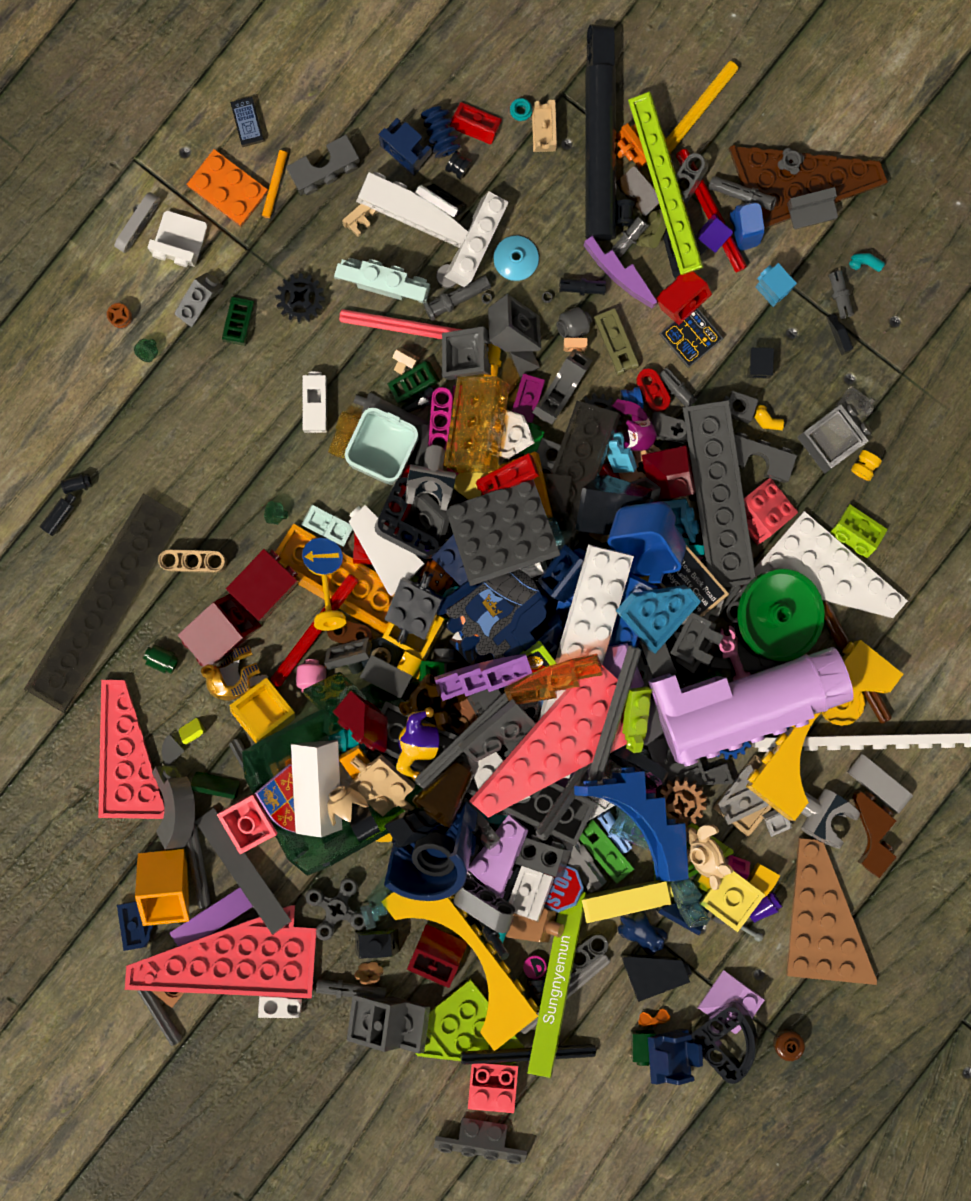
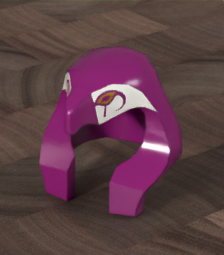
M617 399L612 405L613 408L624 414L632 415V421L628 420L626 422L628 429L623 434L624 449L631 448V451L648 450L654 444L657 437L656 430L648 415L638 404ZM602 419L598 428L603 432L607 441L614 440L612 434L617 433L616 428Z

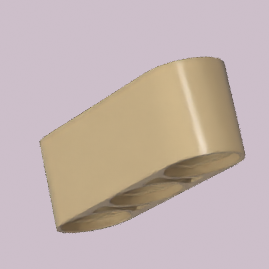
M165 550L158 558L160 567L171 572L219 573L227 567V558L217 551ZM168 555H174L176 559L175 564L171 567H167L165 564V558ZM196 555L199 562L197 566L191 568L188 565V559L190 556ZM214 556L221 558L222 562L218 568H212L210 564Z

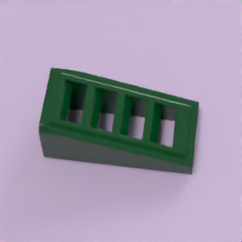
M231 297L222 335L223 342L246 346L254 301ZM235 305L247 306V311L235 309ZM236 313L246 316L245 319L233 317V315ZM232 322L242 323L243 328L231 326ZM230 330L241 332V336L230 334Z
M424 361L387 383L399 404L418 394V392L426 390L429 386L435 385L440 380L431 363ZM425 370V372H426V374H427L429 380H426V378H425V376L423 375L422 371ZM416 374L421 382L420 385H418L417 381L414 378V375ZM409 379L413 387L412 390H410L405 380ZM401 383L405 391L404 395H402L397 384Z

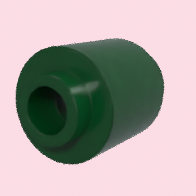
M156 644L152 648L148 647L143 657L146 660V666L164 674H172L179 661V657L175 656V653Z

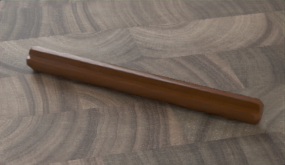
M824 600V623L841 654L844 656L843 650L850 640L830 604ZM862 691L879 722L885 723L889 721L892 716L879 693Z

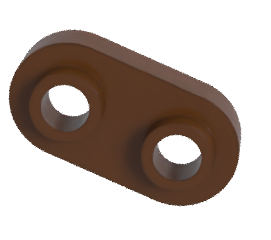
M346 621V624L341 627L343 632L340 635H336L334 630L327 631L331 640L342 644L357 641L356 635L358 632H363L365 638L369 637L370 640L372 639V632L367 626Z

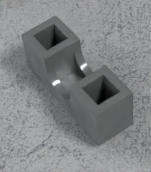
M347 135L326 145L327 151L331 156L326 166L321 168L314 167L306 156L286 166L301 196L303 194L310 195L318 190V186L324 183L326 185L331 184L338 179L337 176L344 172L346 174L352 173L358 168L360 160Z
M736 432L734 438L739 469H743L746 466L750 456L757 455L762 457L766 463L764 477L782 483L789 481L797 455L792 454L791 449L781 446L779 449L770 447L771 443L758 439L755 442L749 440L748 435Z

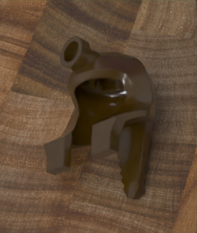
M428 673L411 693L410 698L400 703L399 709L406 716L412 712L424 711L427 707H431L434 710V715L432 717H425L423 720H429L437 725L438 729L445 731L453 704L464 701L469 696H465L464 693L443 701L440 686L435 682L434 677L436 676Z

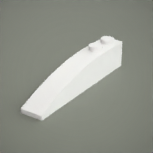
M378 172L368 173L356 202L460 248L468 231L452 217L429 201L407 190L406 185L397 181L394 183L385 180L386 177Z

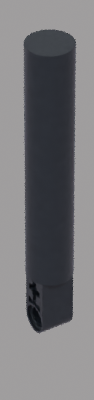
M590 24L587 30V67L585 68V238L588 239L593 236L595 241H608L616 238L615 31L613 26Z

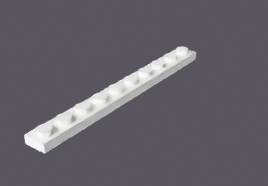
M971 733L806 736L803 746L804 751H816L818 746H827V750H841V746L850 745V750H862L864 745H873V749H887V745L896 744V749H909L910 744H918L919 748H933L932 744L941 743V748H955V743H964V747H971ZM765 737L762 741L752 743V747H758V752L772 751V747L777 745L775 743L777 737Z

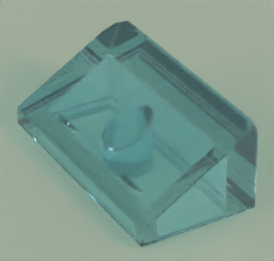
M622 811L609 833L644 850H650L641 830L631 817Z

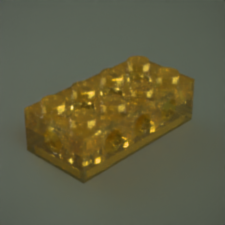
M497 376L457 378L444 466L457 473H491L498 469L510 389L508 383Z

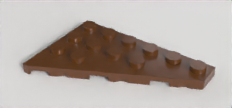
M736 145L729 147V152L742 186L751 189L755 187L759 189V192L775 196L777 199L772 211L762 208L764 229L791 219L787 206L790 198L835 187L837 197L834 203L888 183L880 161H862L861 159L854 158L843 159L836 156L802 153L804 161L798 167L799 172L792 175L790 171L786 169L781 170L778 167V162L783 158V150H762L756 147H736Z

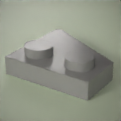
M751 765L745 767L717 803L728 825L769 806V804L746 787L749 782L747 778L753 771Z

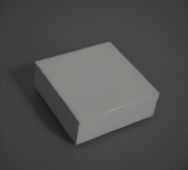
M776 810L762 815L771 837L792 828L790 821Z

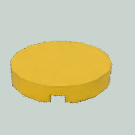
M854 692L852 701L830 708L826 712H821V714L831 724L840 726L852 724L863 713L865 706L864 695L862 692Z

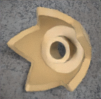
M339 786L328 795L330 799L327 802V809L333 826L336 824L335 814L351 822L352 803L362 807H369L365 798L357 790L350 787Z

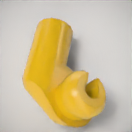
M756 406L754 418L761 428L783 430L784 419L771 418L766 406Z

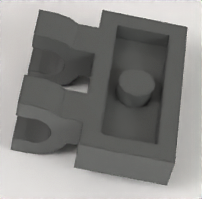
M692 612L670 654L689 664L692 663L693 659H696L709 666L713 656L699 650V647L704 638L719 645L724 635L709 629L712 622Z

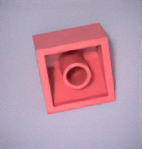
M255 794L236 801L217 814L239 854L278 834Z

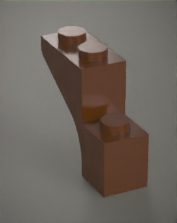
M856 790L852 799L856 809L860 812L859 817L867 835L866 849L857 862L875 877L880 878L897 858L892 853L894 849L885 841L879 843L896 820L891 817L894 813L884 805L879 807L874 802L876 798L866 790L864 792Z

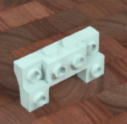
M348 258V261L342 259L341 264H337L334 275L335 279L356 283L360 289L399 300L406 297L424 303V301L427 302L430 291V284L426 283V279L414 276L413 279L408 278L403 268L397 266L387 268L382 266L381 262L369 259L368 262L362 261V264L357 259Z

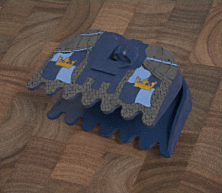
M520 569L470 586L469 581H466L444 598L438 615L447 613L451 617L447 623V628L450 632H462L464 638L461 641V647L464 650L470 651L475 648L476 653H478L474 661L475 664L519 655L523 651H527L538 641H541L555 660L564 631L563 621L559 615L551 614L546 616L544 605L548 601V592L543 587L538 589L530 576ZM461 616L465 618L464 624L461 622ZM553 667L536 673L533 677L513 683L517 684L524 692L516 701L517 704L529 716L532 715L531 718L536 723L539 719ZM513 684L505 686L504 692L507 691Z

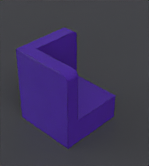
M714 213L698 231L697 236L700 241L716 253L732 235L733 231Z

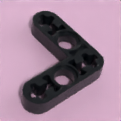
M401 477L393 485L375 523V532L380 537L421 558L430 559L439 549L438 541L427 533L401 521L408 506L406 503V491L402 498L398 496L402 485H407L408 479ZM397 503L400 506V512L391 511L389 504ZM385 522L389 524L387 530L383 529ZM399 528L398 532L396 533V536L393 535L395 529ZM409 532L412 536V541H404L401 538V533ZM419 538L420 541L418 542V545L415 546L414 544H415V542L417 541V539ZM426 543L430 545L429 551L424 550Z

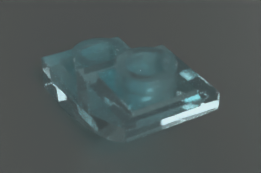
M690 878L672 881L671 888L675 902L688 927L694 928L707 925L710 917L698 902L702 894Z

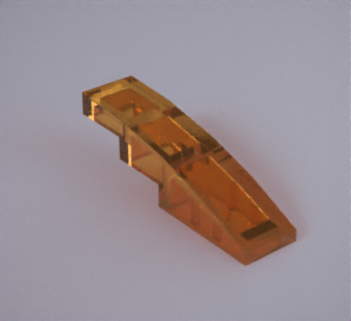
M597 654L574 658L527 675L505 687L508 701L514 699L517 704L555 699L557 698V690L580 687V679L603 675L599 657Z

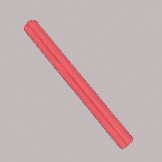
M345 309L341 310L339 317L343 323L442 339V333L462 330Z

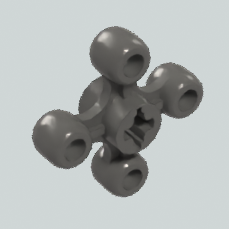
M353 877L344 878L340 883L339 894L332 898L325 896L323 891L317 887L307 891L305 896L307 903L311 906H320L326 912L325 920L316 928V935L320 940L326 941L332 938L334 926L339 920H347L356 930H362L368 925L369 920L366 913L353 911L348 906L349 897L355 894L358 889V882ZM345 883H351L353 889H346ZM311 894H318L319 899L313 900ZM339 903L341 905L340 909L343 912L339 911L335 914L333 913L334 908L331 905L336 906ZM361 917L363 923L357 924L355 918ZM327 928L329 930V934H323L321 932V929Z

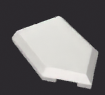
M486 405L470 447L509 459L535 442L524 415Z

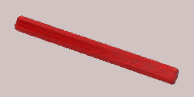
M683 149L676 154L681 166L690 155L687 149ZM693 161L691 165L692 170L697 171L698 169ZM702 179L695 194L708 220L715 213L725 224ZM731 235L722 247L734 271L737 273L744 270L747 265Z
M349 574L330 598L331 610L337 611L358 584L359 580L355 576ZM324 606V608L321 610V612L326 611L325 606ZM314 621L271 677L270 681L274 685L279 687L283 684L322 632V630L314 627Z

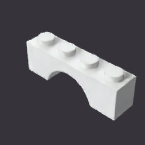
M489 191L481 198L472 217L473 221L470 229L453 257L444 277L463 287L472 281L508 205V201Z

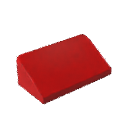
M460 102L453 115L450 127H455L456 131L487 144H492L502 119Z

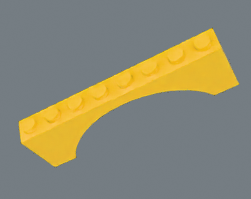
M862 640L849 642L843 650L844 656L842 659L851 680L853 693L862 691L889 693L904 675ZM820 713L814 714L815 718L810 719L809 724L798 728L795 725L790 726L786 733L780 734L775 740L777 744L772 752L770 750L766 752L761 759L763 764L758 770L754 769L747 778L749 782L746 787L789 821H795L809 803L801 782L800 756L805 737Z
M394 892L381 902L395 920L419 918L442 924L460 935L478 956L486 975L489 992L487 1015L480 1033L494 1051L538 1017L539 1013L537 1011L540 1009L532 998L529 1000L523 994L525 988L518 979L513 981L509 975L511 970L503 960L499 962L494 956L497 953L494 947L489 942L485 944L480 936L483 935L481 930L475 923L471 926L466 919L469 915L452 901L454 895L436 901H419L405 898Z

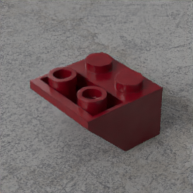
M350 691L333 711L339 718L338 724L347 731L350 729L353 732L352 738L361 745L364 743L372 751L376 748L384 753L387 750L388 717L373 703Z
M426 924L409 961L407 970L450 988L468 943L463 939Z

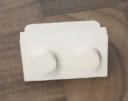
M166 211L163 214L155 241L150 239L148 249L153 254L152 256L165 261L167 258L174 260V263L179 266L187 267L190 265L195 267L207 231V224L203 221Z

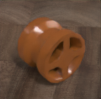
M115 303L108 308L107 318L113 326L121 329L131 324L132 313L124 304Z

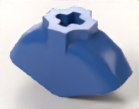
M755 202L736 206V209L730 213V221L734 226L738 248L740 251L754 248L760 244L764 235L762 208L760 204Z

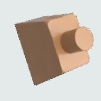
M544 906L539 922L514 914L511 928L507 932L506 937L535 942H549L551 935L556 937L562 936L564 924L555 922L557 912Z

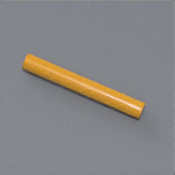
M279 150L262 212V216L265 218H271L288 155L287 152Z

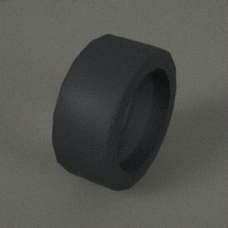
M428 832L426 837L416 841L412 854L413 864L418 870L430 876L447 875L455 866L449 858L450 854L454 852L455 842L445 834ZM436 849L443 852L448 858L436 860L425 855L422 850Z

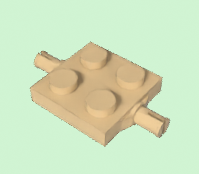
M382 754L368 764H365L357 755L350 761V764L360 772L350 782L349 787L357 790L365 798L366 802L380 815L384 816L397 806L401 807L404 811L414 809V806L405 797L414 790L415 784L404 774L400 773Z

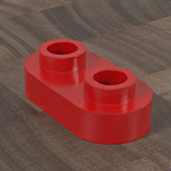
M643 369L636 378L637 387H640L641 394L648 407L654 412H662L669 406L670 396L658 373L653 369ZM648 377L651 379L652 383L650 385L644 384L643 379ZM656 397L662 399L661 405L655 404L654 399Z

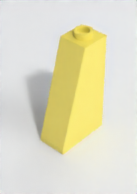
M657 880L588 893L582 899L586 923L670 905L673 902V898L676 897L674 884H670L669 881Z

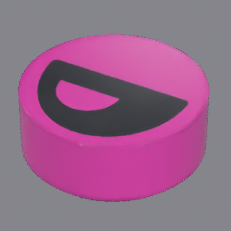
M531 955L524 961L523 969L529 978L538 979L545 974L546 963L541 956Z

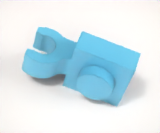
M613 433L614 440L608 441L610 450L607 454L613 473L635 472L637 465L631 448L624 449L622 433Z

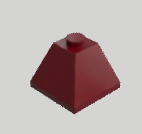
M687 445L641 455L646 477L661 488L659 499H672L695 493Z

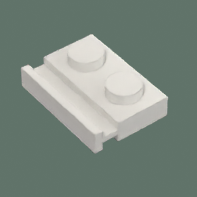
M521 866L509 899V903L515 907V914L539 922L554 877Z

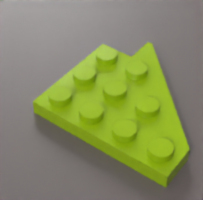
M471 978L430 1010L427 1037L430 1041L425 1044L424 1053H415L417 1056L461 1061L460 1055L462 1051L493 1050L480 1033L486 1019L489 1001ZM514 1035L498 1049L525 1047ZM501 1062L494 1064L513 1065L515 1062Z

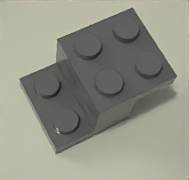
M355 994L352 997L347 1041L383 1052L401 1048L418 1054L424 1053L430 1006L394 996L374 999Z

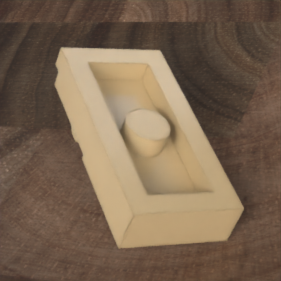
M360 204L342 220L343 226L349 228V230L351 229L359 237L361 232L357 229V224H364L369 229L370 222L366 217L370 214L373 216L378 211Z

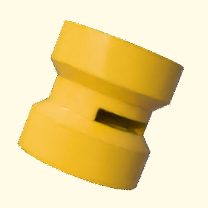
M862 450L859 455V461L854 463L850 470L858 477L871 481L874 476L873 471L880 466L882 460L876 455Z

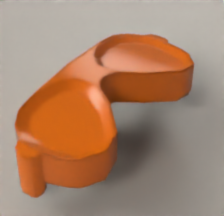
M660 1009L656 1017H651L648 1013L642 1012L639 1016L638 1024L644 1027L651 1025L656 1027L657 1024L670 1021V1015L665 1009Z

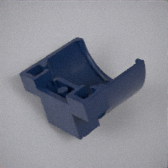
M465 802L461 805L451 828L436 823L433 825L434 828L429 831L445 834L455 842L454 852L449 856L455 866L449 874L444 876L424 874L416 868L412 861L416 842L402 848L395 847L394 844L396 842H394L384 886L400 896L419 901L441 900L457 893L466 882L470 857L474 855L477 837L472 831L475 830L478 813ZM436 849L422 850L425 855L436 860L448 858L443 852Z

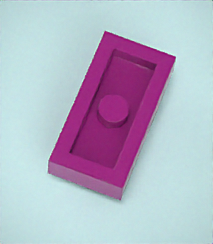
M523 374L512 412L524 415L527 423H532L535 415L532 412L539 402L545 380Z

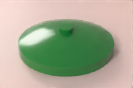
M789 569L766 571L755 577L742 593L738 605L739 629L750 649L763 658L774 661L797 659L806 654L815 645L823 629L825 612L821 595L813 582L797 571Z

